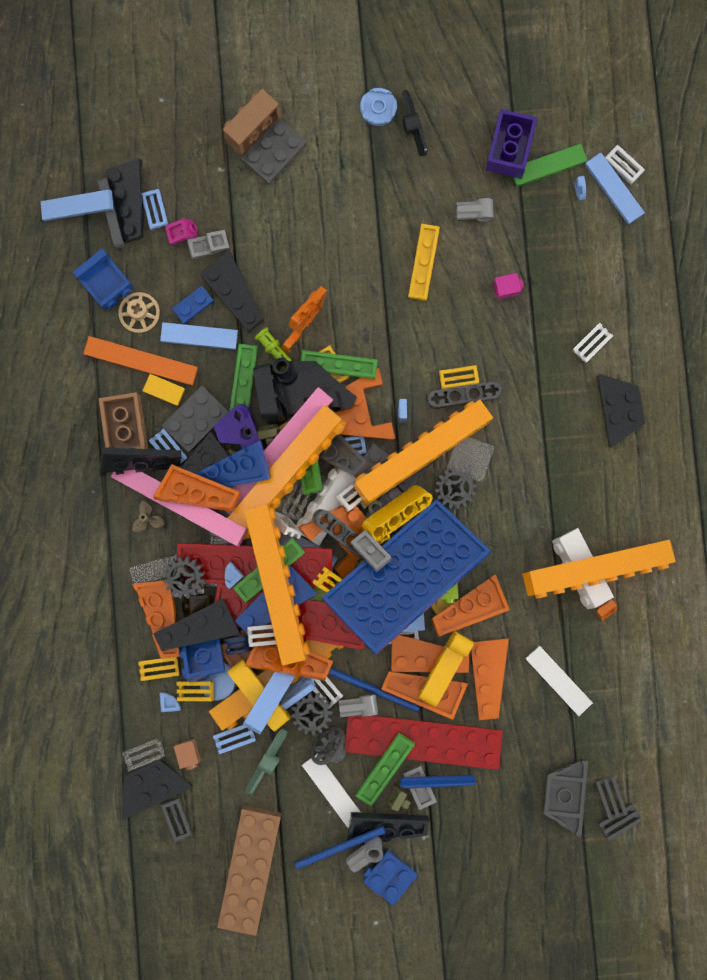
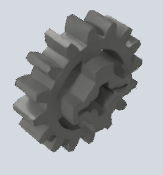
M453 467L451 473L445 470V476L439 475L441 482L436 481L435 483L439 485L435 492H440L437 498L444 499L443 505L448 502L449 508L456 505L457 509H459L460 504L466 507L467 500L473 501L470 496L476 495L472 488L477 487V485L471 483L474 477L468 478L469 472L467 471L463 474L462 468L456 472ZM453 475L460 476L458 480L453 481L448 478ZM462 481L459 486L460 492L455 491L452 493L451 485H456ZM465 481H467L469 486L468 493L464 491L463 484ZM443 484L448 486L446 495L443 493ZM454 496H461L463 498L459 501L451 500Z
M182 556L178 557V561L176 559L171 560L172 565H166V569L169 571L163 573L164 576H167L163 583L169 584L166 590L172 589V595L174 596L178 593L180 599L184 594L187 599L191 597V593L194 596L197 595V589H203L200 583L206 582V579L202 578L206 571L200 570L203 565L197 566V559L190 561V556H187L185 560ZM178 567L177 573L173 575L174 569ZM181 575L188 577L191 576L187 580H185V578H179ZM194 579H197L196 584L193 588H191L192 581Z
M310 692L308 697L304 696L301 698L302 700L296 702L298 706L293 705L291 708L295 711L291 714V717L296 718L293 725L299 724L298 731L305 729L306 735L309 731L312 732V735H315L316 730L320 734L323 733V727L328 729L329 724L327 722H332L333 720L329 716L333 714V710L328 709L331 706V702L325 703L327 697L319 698L320 693L313 696L312 692ZM307 702V708L300 710L301 706ZM310 710H312L313 713H316L314 717H312L311 714H308ZM325 717L323 722L317 725L318 719Z

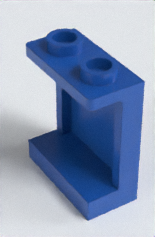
M103 249L99 250L73 271L74 275L104 311L112 309L117 304L116 301L121 297H127L132 292L131 289L134 288Z

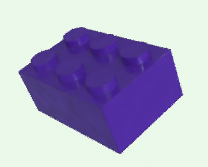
M500 109L486 171L522 179L537 117Z

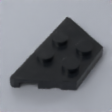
M599 374L597 375L608 445L613 447L645 424L639 386Z
M162 759L156 760L124 776L122 818L124 820L193 786L190 782L183 779L178 772L171 769Z

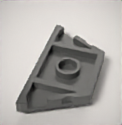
M586 759L546 774L543 807L544 815L558 822V824L579 837L582 836L588 769V760Z

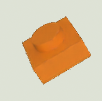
M610 600L598 606L597 616L601 621H604L617 611L616 603Z

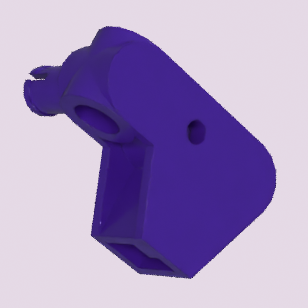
M240 404L235 406L214 425L219 443L241 444L242 449L259 441L258 428L252 411L247 405ZM249 429L251 434H247L246 430ZM260 439L264 451L265 447L263 445L262 439Z

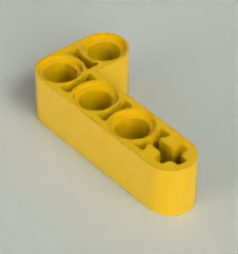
M414 485L368 517L362 524V530H366L382 546L391 539L390 533L431 504L432 495L421 486Z
M456 631L452 633L418 695L419 699L433 707L438 705L463 658H466L474 645L472 640Z
M242 659L227 672L254 706L266 686L250 667H245L246 661ZM280 703L267 724L275 732L289 721L291 716Z

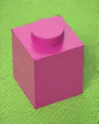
M517 273L496 277L493 281L497 300L519 296L521 289H523L522 279L518 278Z

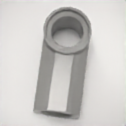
M482 198L476 200V202H457V220L477 219V221L481 222L493 220V199Z
M376 694L339 700L340 717L377 715Z
M380 837L364 842L362 847L346 858V863L350 870L354 873L358 872L369 863L378 862L382 859L383 850Z

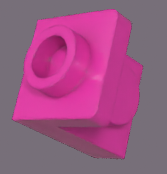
M183 218L165 226L169 244L175 245L184 240L198 237L197 227L192 220Z

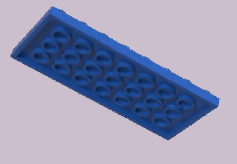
M436 499L381 546L391 556L392 560L376 572L365 560L322 597V600L371 652L377 655L489 556L491 550Z

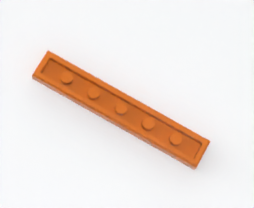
M91 336L88 337L83 353L86 356L191 386L194 385L198 372V367Z

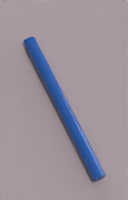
M331 667L329 675L412 711L418 712L420 708L419 705L381 690L379 687Z
M378 827L295 862V867L300 869L386 833L385 827Z

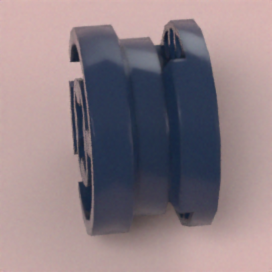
M248 635L224 639L228 647L226 650L227 655L249 652L253 649V647H249ZM245 647L244 649L234 650V648Z

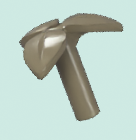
M145 500L141 501L139 505V519L132 526V531L136 533L145 531L148 523L153 528H161L165 525L164 519L161 516H150L153 508Z

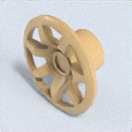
M142 292L132 293L125 297L119 306V319L122 325L129 331L135 333L147 332L159 320V305L149 294ZM136 296H139L138 299H134V300H132V301H129V299H131V298H133V297H136ZM143 297L149 298L152 302L145 305ZM127 303V312L122 313L123 307ZM154 305L156 307V316L148 313V309ZM130 316L132 318L129 326L124 322L123 317ZM146 317L154 319L153 323L146 327L144 320ZM136 321H140L143 329H134L132 327Z

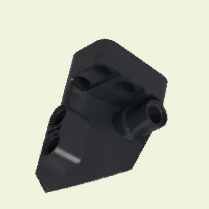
M280 357L272 364L269 363L253 368L260 412L268 425L291 420L318 387L333 399L332 403L328 406L333 412L351 409L357 399L353 393L339 383L316 361H288L286 358ZM283 366H287L284 371L280 372Z

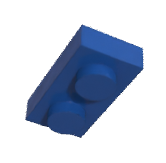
M200 286L172 309L185 325L211 305L214 300L203 286Z

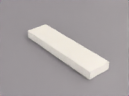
M541 646L535 648L525 658L578 716L593 704Z
M310 758L302 764L303 768L348 828L351 812L361 811L326 764L317 765Z

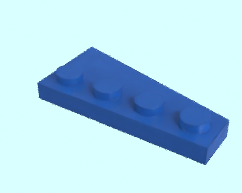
M261 440L195 473L226 487L271 478Z
M289 566L291 576L288 579L290 585L293 584L294 603L300 605L317 595L318 592L292 566ZM264 592L235 620L246 633L247 627L263 626L271 622Z

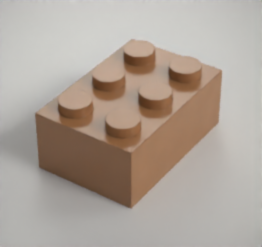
M263 89L255 92L251 96L250 102L246 106L240 107L237 115L225 123L223 132L226 143L242 157L278 118L281 119L279 103Z
M135 392L99 398L105 448L148 449L141 396Z

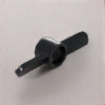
M404 90L402 95L408 115L402 116L406 135L413 134L418 154L426 156L428 149L422 132L421 121L418 113L415 112L409 91Z

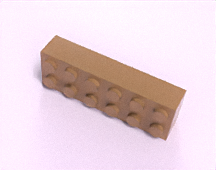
M246 805L243 806L217 928L254 936L257 935L282 813Z

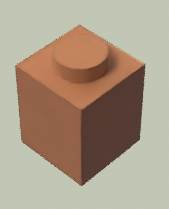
M195 738L173 746L180 769L191 770L197 767L201 759Z

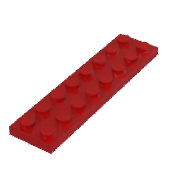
M177 544V561L179 556H182L184 560L187 556H190V561L197 559L196 565L202 564L203 566L200 570L206 571V574L202 576V578L206 579L205 583L225 584V569L231 561L244 574L236 584L258 567L253 545H240L238 547L233 544ZM302 547L305 553L290 566L312 587H317L312 582L314 579L318 581V574L324 573L322 569L326 567L332 571L333 548ZM181 575L179 578H185V580H187L191 576L188 577ZM325 581L322 583V584H323L324 586H326L327 588H331V587H332L331 585H329V584L326 583Z
M218 584L215 602L224 599L234 620H236L264 591H259L245 603L233 587L235 586L228 589L226 584ZM308 599L298 605L300 615L298 616L299 624L302 623L305 630V635H302L303 639L364 650L365 644L324 602ZM273 629L262 630L269 633L274 632Z
M376 715L348 717L345 739L347 753L382 756L397 733L400 732L415 742L414 747L405 759L499 770L503 730Z

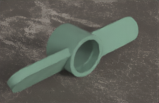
M281 729L277 733L246 786L245 792L247 794H253L265 773L271 775L280 760L275 755L287 736L285 729Z

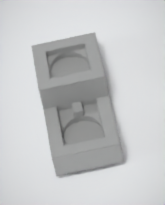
M225 230L206 233V236L187 239L191 260L229 249Z

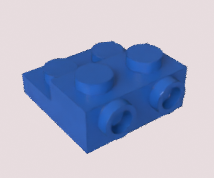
M221 638L183 646L179 649L180 657L184 661L182 675L189 682L209 679L208 676L226 672Z
M387 848L383 852L382 859L376 862L373 867L369 866L363 873V883L394 906L418 876V873Z

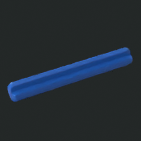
M474 775L400 778L401 788L475 785Z

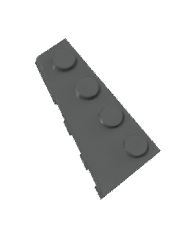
M340 434L331 440L332 443L329 448L323 450L318 455L320 459L355 478L370 465Z

